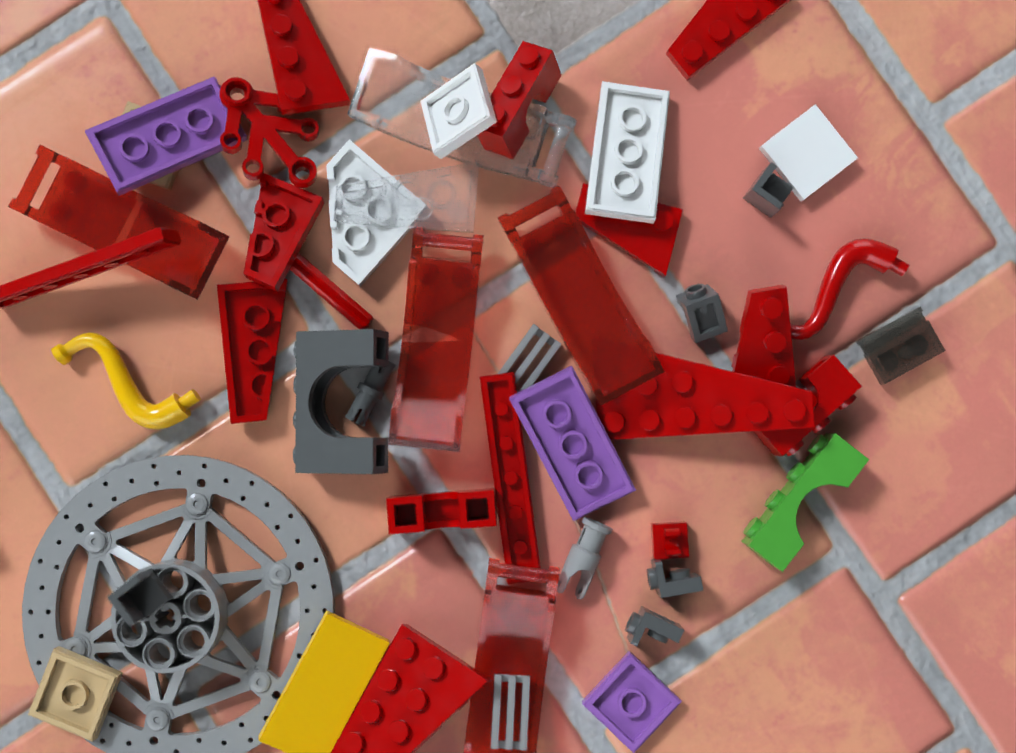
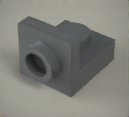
M708 284L689 286L685 289V292L676 295L677 302L684 309L690 335L695 343L728 331L719 294Z
M651 559L652 568L647 569L650 590L656 589L657 594L661 598L703 591L701 576L691 573L690 569L670 571V577L665 578L662 561Z
M641 606L638 613L633 612L625 627V631L628 632L627 639L629 643L636 647L646 628L649 629L647 633L649 636L663 643H667L668 639L679 643L684 632L680 624Z

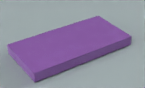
M215 76L85 130L118 196L223 151L220 136L225 132L228 109L220 101L219 91L221 87ZM240 124L238 133L241 136L242 142L247 140V136ZM228 138L225 144L234 146L238 141L234 138Z
M572 365L509 397L573 521L636 491Z

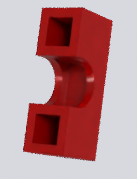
M522 41L490 96L497 122L477 135L485 150L510 159L515 158L530 132L526 123V115L532 99L546 103L562 76L553 50Z
M834 354L824 356L799 378V381L806 389L812 391L815 428L753 431L773 455L784 456L786 454L788 457L793 455L804 445L802 439L811 431L815 434L828 425L831 421L828 416L837 408L841 411L856 400L857 397L854 393L862 385Z
M495 488L394 495L386 498L389 535L425 532L430 529L448 527L467 529L497 526Z

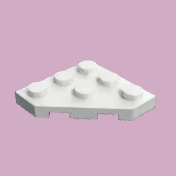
M349 139L326 165L329 182V214L333 245L332 262L361 287L428 211V207Z

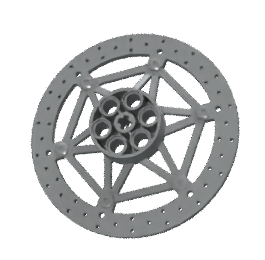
M172 455L149 458L124 465L90 483L62 508L47 528L30 563L24 587L22 627L25 647L38 685H40L53 649L58 646L107 666L109 665L99 658L97 653L122 652L132 663L145 669L150 700L123 677H121L117 687L118 692L146 715L144 727L130 723L108 710L98 738L93 742L85 739L106 753H246L262 743L258 741V736L268 719L266 716L269 717L279 697L274 695V691L282 693L301 658L299 653L303 654L326 612L324 608L335 614L334 589L326 555L308 520L286 495L267 480L243 467L210 457ZM201 479H204L206 482L204 487L200 485ZM184 488L187 490L185 504L109 532L99 525V520L110 511L140 495L164 489ZM217 494L230 499L257 516L279 540L287 557L276 562L212 508L214 495ZM179 517L184 518L162 560L156 564L118 543L119 539ZM207 522H211L261 565V568L218 574L211 573L207 569ZM195 523V560L178 559L177 554ZM80 524L84 526L83 531H80L79 529ZM80 544L89 552L74 635L71 638L63 639L59 621L61 588L70 560ZM113 555L139 569V571L125 580ZM101 561L104 563L117 589L136 574L152 569L173 596L172 599L140 622L143 627L141 636L133 632L132 627L126 624L114 606H112L111 616L92 631L88 630ZM298 562H302L304 564L303 569H299L297 567ZM173 571L179 572L184 579L182 588L173 585L171 581ZM262 580L233 602H228L223 588L224 584ZM296 582L300 598L299 630L290 661L282 676L279 677L269 669L284 585ZM266 590H270L259 659L256 660L227 626L228 617ZM200 594L206 595L210 599V611H205L198 605ZM172 609L175 613L172 617L173 621H169L167 618L169 614L167 610ZM112 629L115 641L96 642L98 638ZM193 630L201 632L204 636L203 646H198L192 641L191 635ZM220 641H224L245 667L211 655V651ZM159 643L166 644L169 647L170 658L167 659L160 655L158 651ZM196 663L241 679L238 683L178 705L174 703L187 669ZM158 673H173L165 695L162 697ZM252 690L261 699L251 710L221 726L189 733H173L171 731L172 721L176 717L246 691ZM153 736L158 738L157 743L153 741Z

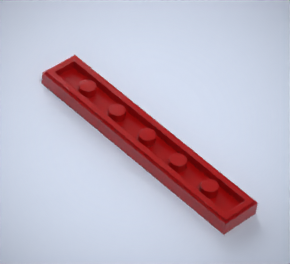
M158 227L0 285V309L178 246L182 243L179 232Z
M514 372L480 376L507 583L509 585L542 580L522 426L509 400L510 396L517 393Z

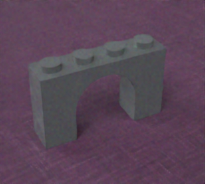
M376 329L297 331L293 349L296 358V376L293 381V388L296 394V411L293 415V425L296 429L295 447L293 449L295 473H388V437H350L340 433L334 428L327 416L325 398L333 379L347 369L388 367L389 332Z

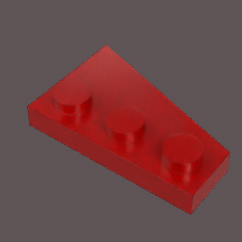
M264 173L259 182L261 185L259 200H256L255 223L253 233L250 234L243 274L247 279L278 292L325 202L321 196Z
M583 183L574 219L605 240L619 246L636 260H640L653 268L662 277H665L683 209L657 203L654 224L585 214L588 184Z
M777 285L748 290L739 329L741 334L738 348L733 356L731 365L733 368L732 372L796 387L787 287Z

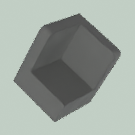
M773 162L761 172L743 197V199L770 218L781 210L784 205L783 202L793 190L791 185L773 173L777 167Z
M152 569L136 574L107 597L129 627L145 620L173 598Z

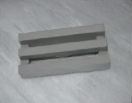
M535 324L532 325L498 372V374L507 373L533 336H538L540 338L514 374L515 382L517 383L544 344L548 343L551 348L520 391L533 385L561 346L560 342L550 337L549 334L539 329Z
M494 674L491 749L501 748L505 750L519 749L527 751L529 675ZM501 682H508L505 740H499ZM516 682L522 683L519 741H513Z

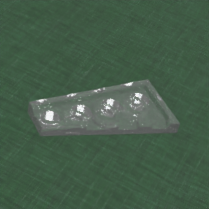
M479 161L336 185L333 220L335 223L474 233Z

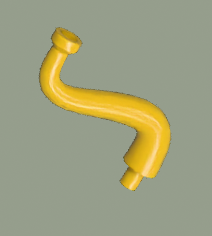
M98 333L80 334L65 345L58 344L51 349L53 356L62 365L72 361L73 354L81 349L93 348L96 350L104 363L113 390L125 413L135 423L147 429H165L187 419L192 415L189 408L201 400L199 394L194 389H191L181 397L173 393L160 403L151 404L147 402L135 385L117 348L110 340Z

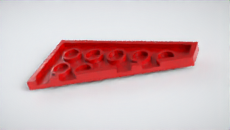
M592 337L597 415L610 440L815 428L812 391Z
M402 624L331 753H414L453 714L460 711L469 702L468 700L489 684L492 679L408 624Z

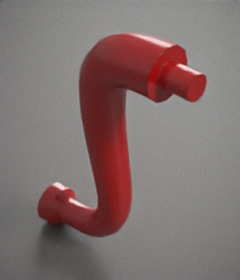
M856 239L843 245L834 254L826 269L814 309L809 319L801 325L790 323L792 339H809L823 329L831 316L847 277L857 265H868L882 274L889 269L903 276L908 270L909 264L896 257L899 250L873 239Z

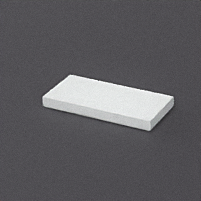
M602 81L585 214L654 224L657 212L670 91Z

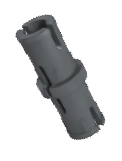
M389 361L388 367H384L381 373L379 372L381 367L370 368L364 383L360 382L357 387L360 390L348 413L345 415L347 419L354 421L359 410L362 409L356 423L364 427L366 426V422L377 400H382L384 396L382 390L393 369L396 367L395 364Z

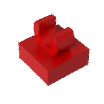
M687 522L651 523L652 555L654 560L689 558Z

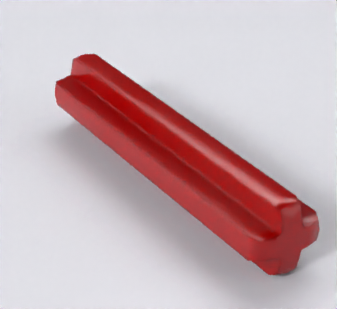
M298 253L290 270L359 330L367 329L374 319L373 316Z

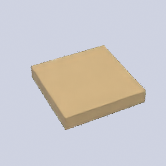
M58 646L52 651L28 715L93 742L99 736L123 672Z

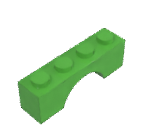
M825 433L824 436L820 434L811 442L807 449L810 452L803 463L797 462L790 469L786 476L789 480L781 491L777 489L769 496L765 502L767 507L765 512L759 519L757 517L753 518L743 531V534L746 536L741 542L781 572L785 570L804 545L796 525L797 510L802 499L810 491L823 485L833 484L848 488L869 461L867 457L836 433Z

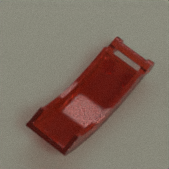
M39 144L35 152L38 157L17 198L12 197L8 205L9 208L96 250L158 227L177 230L182 242L180 245L126 265L197 300L199 299L230 236L134 190L118 196L108 177ZM52 162L60 166L38 210L30 206Z
M558 185L549 190L550 194L510 215L504 213L497 217L564 346L600 405H603L665 371L650 341L635 322L613 285L578 215L572 210L563 190ZM557 206L561 213L560 216L519 236L515 227Z
M414 228L408 268L402 344L390 415L388 445L460 452L475 334L484 235L473 234V237L425 233V229ZM425 246L471 251V260L423 256V249Z
M489 558L475 669L492 679V681L470 699L463 753H536L560 567L549 566L548 569L504 564L500 563V559ZM497 578L546 584V590L498 585ZM494 674L530 676L527 751L519 749H491ZM501 682L499 740L506 739L508 682ZM516 682L513 741H519L522 683Z

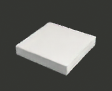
M476 63L421 100L432 151L440 159L497 122L483 70Z
M816 104L759 148L770 163L773 162L777 165L775 170L786 183L793 187L792 191L800 202L858 158Z

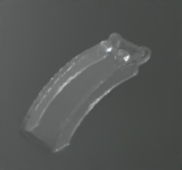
M369 48L347 115L380 132L433 152L421 100L451 79L409 62L398 54ZM530 103L526 115V123L530 132L514 159L485 150L478 136H475L445 157L555 188L559 176L556 175L569 133L574 132L577 120L568 115L548 111L545 106ZM548 126L556 127L557 129L544 169L535 168Z

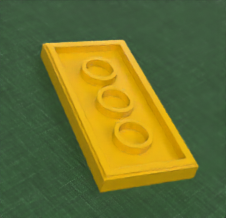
M326 610L258 736V741L285 753H331L390 643L389 640Z

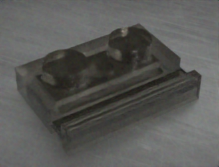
M921 306L856 340L857 345H860L863 355L880 385L894 380L946 351L929 320L926 321L923 316Z

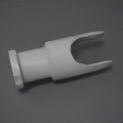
M584 517L582 520L584 524L577 544H572L556 584V591L563 593L570 578L577 571L581 570V578L575 593L576 598L579 600L584 598L601 559L599 552L605 537L611 534L613 530L611 527L588 517Z

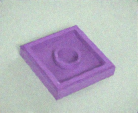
M630 650L582 700V704L633 753L682 702Z

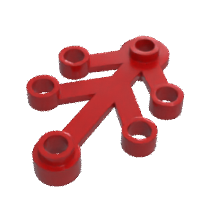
M233 77L225 81L219 91L220 101L228 109L225 132L220 136L223 151L228 154H236L241 150L242 139L238 132L243 113L251 123L247 158L242 163L244 176L253 181L263 176L264 166L261 158L265 139L288 167L291 183L299 188L312 186L317 178L315 163L307 157H298L278 132L298 134L303 141L312 142L319 135L318 123L312 118L298 120L263 115L255 105L277 107L278 112L281 114L277 93L254 90L248 81L239 77ZM234 93H241L244 96L240 100H233L231 98ZM305 126H311L315 131L307 134L302 129ZM228 138H234L238 142L234 146H228L225 144V141ZM255 164L259 166V170L251 173L247 170V167ZM300 171H305L309 174V177L301 180L296 174Z

